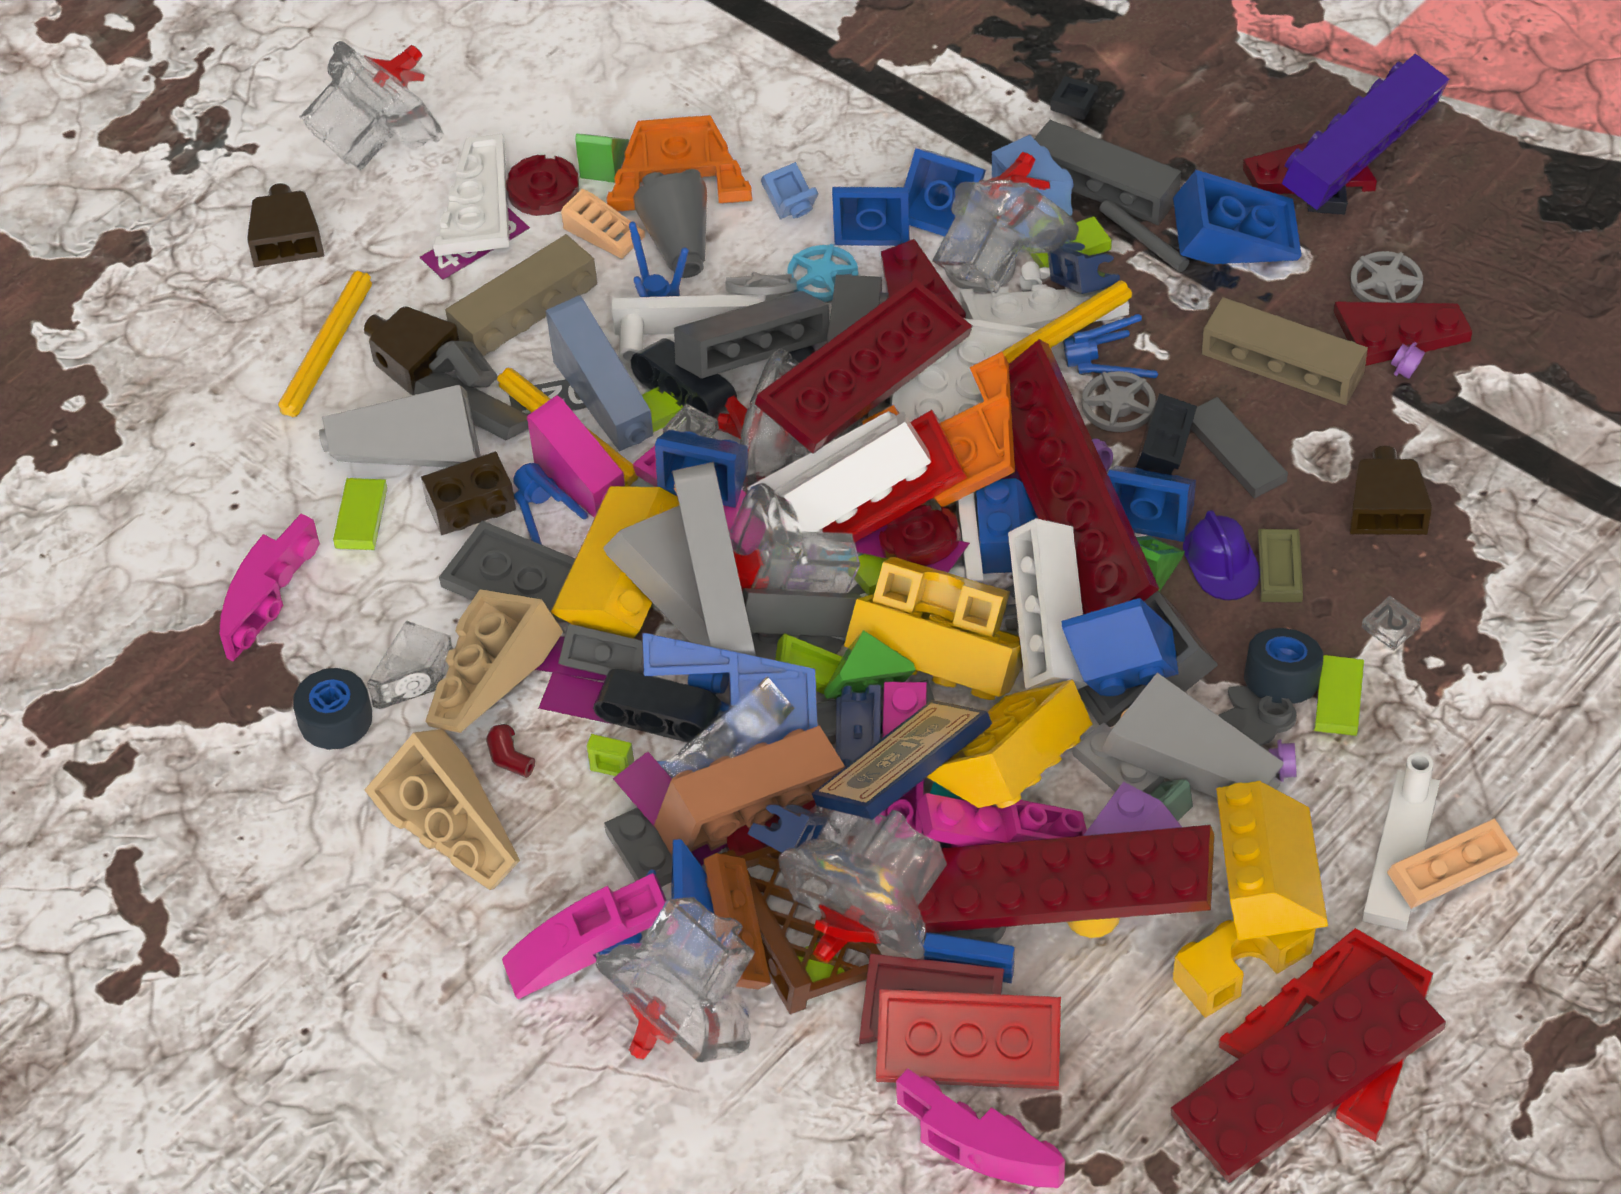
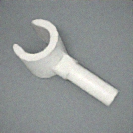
M1026 262L1021 268L1022 276L1019 278L1021 289L1026 292L1031 291V285H1042V279L1050 277L1049 267L1039 268V265L1035 262Z

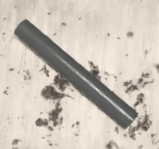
M1107 199L1101 204L1100 212L1177 271L1183 272L1187 268L1189 260L1186 257L1180 255L1178 251L1111 200Z

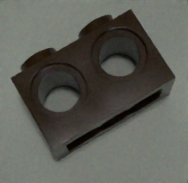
M496 451L421 476L425 500L441 536L463 530L481 521L501 517L506 513L516 510L512 483Z

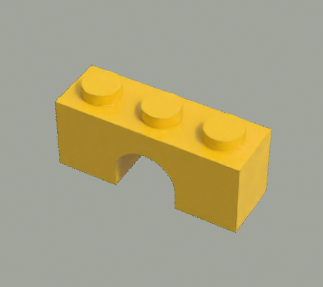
M890 557L882 564L872 602L908 613L919 611L935 614L953 621L952 626L993 637L1000 630L1010 591L896 557Z
M1226 920L1218 925L1208 937L1198 943L1195 941L1189 942L1178 951L1174 959L1173 981L1206 1018L1241 997L1244 972L1235 963L1236 960L1243 957H1256L1265 961L1278 974L1312 953L1316 929L1238 941L1235 922Z

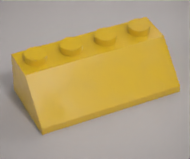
M610 486L551 609V613L572 625L634 638L643 625L652 601L607 556L603 547L620 530L679 506L678 497L661 487Z
M874 594L856 599L844 647L848 648L864 630L913 662L915 672L912 675H917L918 671L933 675L932 681L942 686L954 688L956 684L970 687L972 688V695L986 700H995L996 696L1000 697L1011 691L1023 666L1020 636L999 630L993 637L985 636L952 626L953 621L935 614L919 611L908 613L872 602Z
M1073 679L1004 696L988 711L992 725L927 776V778L978 808L995 804L998 808H1005L1017 803L1022 798L1020 793L1027 787L1038 783L1042 779L1041 773L1062 760L1060 755L1065 750L1081 742L1080 736L1093 725Z
M1261 781L1234 783L1230 786L1216 788L1229 897L1238 941L1327 927V914L1309 807Z

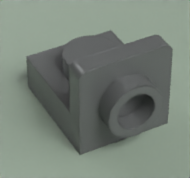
M449 341L436 352L437 358L429 364L433 372L450 373L454 370L457 378L465 385H469V387H489L498 377L473 342Z

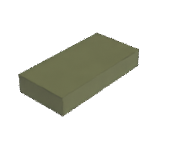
M1258 529L1260 601L1302 602L1303 585L1299 529Z

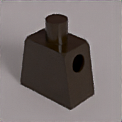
M278 183L270 187L268 196L256 197L252 200L247 241L254 267L325 257L319 227L305 192L301 190L291 192V188L288 185Z
M407 306L401 307L388 320L374 314L367 319L364 325V334L370 337L369 344L375 365L411 395H415L414 390L417 380L435 373L431 370L429 364L437 358L436 352L449 341H459L455 324Z
M1391 446L1377 447L1372 452L1373 459H1362L1359 461L1349 529L1350 534L1428 535L1432 505L1418 462L1414 459H1397L1396 449Z

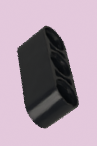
M662 338L631 357V369L635 377L650 390L658 387L660 393L663 394L665 391L670 396L672 392L674 394L672 397L678 401L676 404L684 407L682 413H687L695 422L700 420L703 424H707L716 419L720 413L728 412L725 407L728 398L732 396L737 398L732 384L720 374L700 378L676 365L675 343L670 339Z
M617 668L608 672L593 709L601 719L611 724L691 744H703L708 740L722 703L715 694L708 690Z

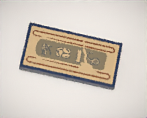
M931 700L811 793L816 806L873 820L992 725L988 711Z

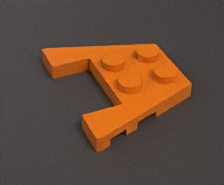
M711 115L637 121L624 153L625 160L621 169L617 170L613 190L607 195V204L616 211L635 210L634 195L640 188V182H642L643 177L653 172L667 175L696 169L700 172L701 178L717 176L719 203L752 201L751 185L742 176L738 162L731 157L728 145Z
M1003 352L970 367L984 401L941 422L968 477L933 498L941 507H945L1015 472L1009 363ZM893 405L862 420V423L864 425L888 411L896 416L900 413Z

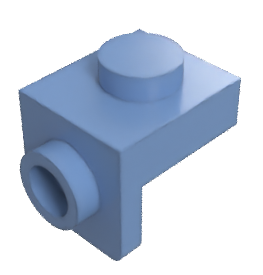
M796 162L765 174L761 179V183L780 219L790 215L793 218H799L809 213L813 209L812 206L819 195L816 187L809 189Z

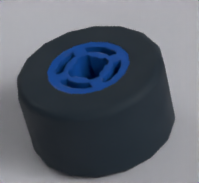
M1266 629L1256 634L1249 642L1244 681L1249 690L1258 697H1272V703H1282L1281 698L1290 699L1292 704L1301 703L1311 698L1318 690L1323 666V650L1316 640L1308 634L1295 629Z
M341 668L322 669L305 678L298 685L294 693L293 709L298 727L304 739L316 747L327 750L343 749L359 741L372 724V706L368 690L363 680L352 671Z

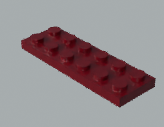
M914 279L759 392L755 405L814 454L969 337L973 326L917 279Z
M1385 956L1171 1107V1116L1224 1179L1230 1183L1445 1030L1446 1021Z

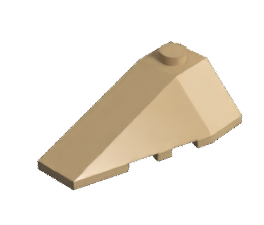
M481 589L478 591L458 621L455 631L459 638L455 649L448 651L445 661L449 668L446 677L437 684L425 722L429 727L461 733L544 662L563 631L542 599Z
M444 729L413 733L364 789L390 823L399 829L405 828L419 837L421 844L428 849L435 848L450 858L452 865L489 890L495 889L520 861L468 759Z

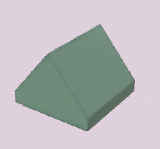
M1186 779L1162 782L1149 794L1162 801L1177 821L1193 807L1191 788Z

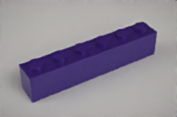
M1417 54L1411 56L1405 63L1398 61L1389 71L1384 81L1381 78L1377 79L1364 98L1359 95L1351 103L1346 114L1338 113L1331 120L1324 133L1320 130L1317 131L1303 151L1298 148L1291 154L1285 164L1288 171L1281 184L1318 210L1438 103L1450 79Z

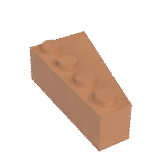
M820 726L806 731L797 729L787 734L782 740L771 744L762 742L754 745L744 754L733 758L723 756L706 768L695 772L685 770L677 774L670 781L654 826L671 855L673 840H682L690 852L708 844L712 851L726 844V837L734 833L738 828L747 825L750 830L753 823L764 825L766 821L775 815L766 809L767 805H780L785 808L787 805L802 806L814 800L811 793L845 768V765Z

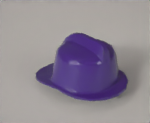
M1213 510L1208 511L1205 519L1201 520L1185 537L1183 543L1184 555L1196 581L1203 591L1214 598L1226 601L1241 599L1251 594L1258 585L1260 578L1258 562L1245 537L1242 526L1230 517L1216 516Z

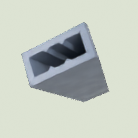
M579 295L547 309L546 317L553 363L580 397L620 452L630 446L640 444L645 439L654 436L650 408L583 298Z

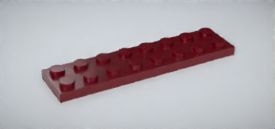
M1038 339L1009 363L1014 462L1038 519L1073 526L1083 614L1138 598L1145 601L1159 590V586L1048 343Z
M1211 825L872 854L869 855L862 909L866 916L861 924L874 930L877 937L1210 911L1215 834Z

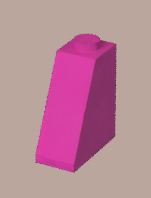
M556 395L527 416L534 463L539 464L546 475L552 478L560 489L595 518L609 487L625 486L624 473L564 400Z

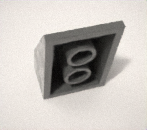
M1157 591L1144 602L1172 627L1179 674L1166 677V679L1185 692L1216 668L1218 663L1177 608L1163 594ZM1141 684L1127 688L1124 693L1117 696H1100L1089 685L1078 689V692L1099 725L1106 723L1111 727L1119 721L1121 714L1131 706L1147 685Z

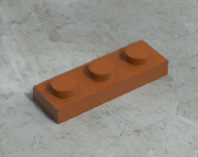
M715 853L703 860L707 875L706 883L711 894L715 914V927L719 934L724 958V971L730 986L759 990L770 985L771 981L746 861L744 858Z

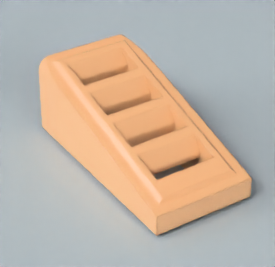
M581 189L562 208L561 214L564 230L621 259L634 248L629 229L631 221L591 192ZM608 226H610V228L606 232H603ZM637 226L640 239L642 240L645 237V232ZM620 233L624 234L618 241L614 240Z

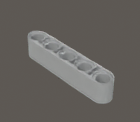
M710 462L673 470V478L710 647L756 656L714 463Z

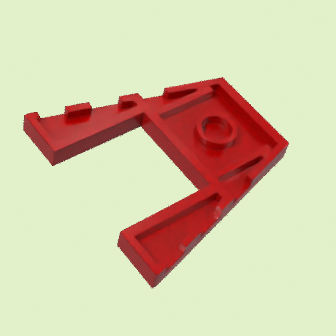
M1355 928L1316 959L1308 971L1298 979L1293 978L1281 988V992L1264 1006H1258L1245 1017V1022L1230 1034L1226 1032L1221 1036L1219 1048L1240 1059L1293 1022L1306 1003L1314 1007L1385 956L1425 999L1432 983L1433 972ZM1406 1057L1342 1102L1336 1111V1119L1376 1142Z

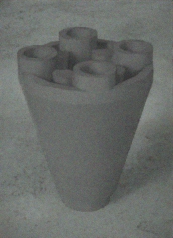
M696 169L663 175L660 172L650 173L643 177V186L634 195L635 211L668 267L675 272L681 249L686 247L689 252L682 278L696 276L704 269L703 263L705 261L706 183L702 180L700 172Z

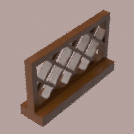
M815 845L811 855L808 856L811 861L808 869L785 862L787 855L771 846L738 856L745 859L747 869L760 865L774 870L769 882L752 877L749 871L748 875L770 981L789 1014L806 1009L807 1000L867 980L869 963L857 966L843 960L848 948L864 953L868 958H870V954L882 955L875 943L848 942L841 949L838 958H832L828 963L834 966L828 978L812 982L805 970L809 959L821 962L813 955V949L818 939H821L825 933L814 928L815 924L795 918L799 905L821 912L819 905L822 904L844 916L853 906L817 845ZM733 849L720 853L737 857ZM780 872L803 880L798 892L775 885ZM809 882L827 888L830 893L828 902L804 894ZM770 895L793 903L788 915L769 908L767 902ZM789 928L813 936L808 949L789 942L786 937ZM798 956H799V957H803L802 963H801L800 959L798 958ZM839 968L844 969L845 972L837 974Z

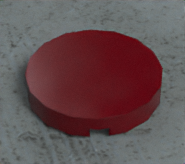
M534 155L522 159L508 173L509 178L506 181L507 197L512 206L526 214L540 216L560 212L579 192V177L575 167L566 159L554 156L555 159L545 158V155Z
M920 505L888 523V528L884 532L881 530L879 534L880 546L886 559L896 557L923 566L935 564L949 556L958 547L961 539L956 515L944 507H941V511L932 510L931 505Z

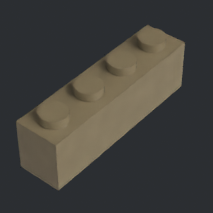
M565 234L446 308L447 321L457 326L459 341L473 342L480 353L485 356L545 318L547 309L585 294L592 287L596 286L598 283L595 260L571 237Z
M1222 297L1204 327L1202 355L1343 405H1347L1364 375L1368 347L1356 344L1355 342L1324 333L1315 328L1301 325Z

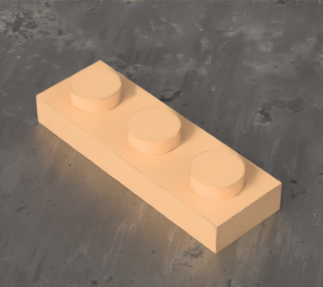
M1494 818L1393 864L1387 871V874L1412 909L1512 863L1519 853Z

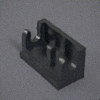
M1159 393L1149 417L1134 468L1145 471L1156 470L1166 475H1172L1174 469L1178 470L1197 406Z

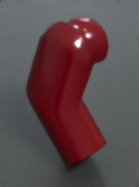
M507 724L493 726L486 738L493 764L528 778L534 770L535 759L515 751L514 739H512L515 731L511 726Z

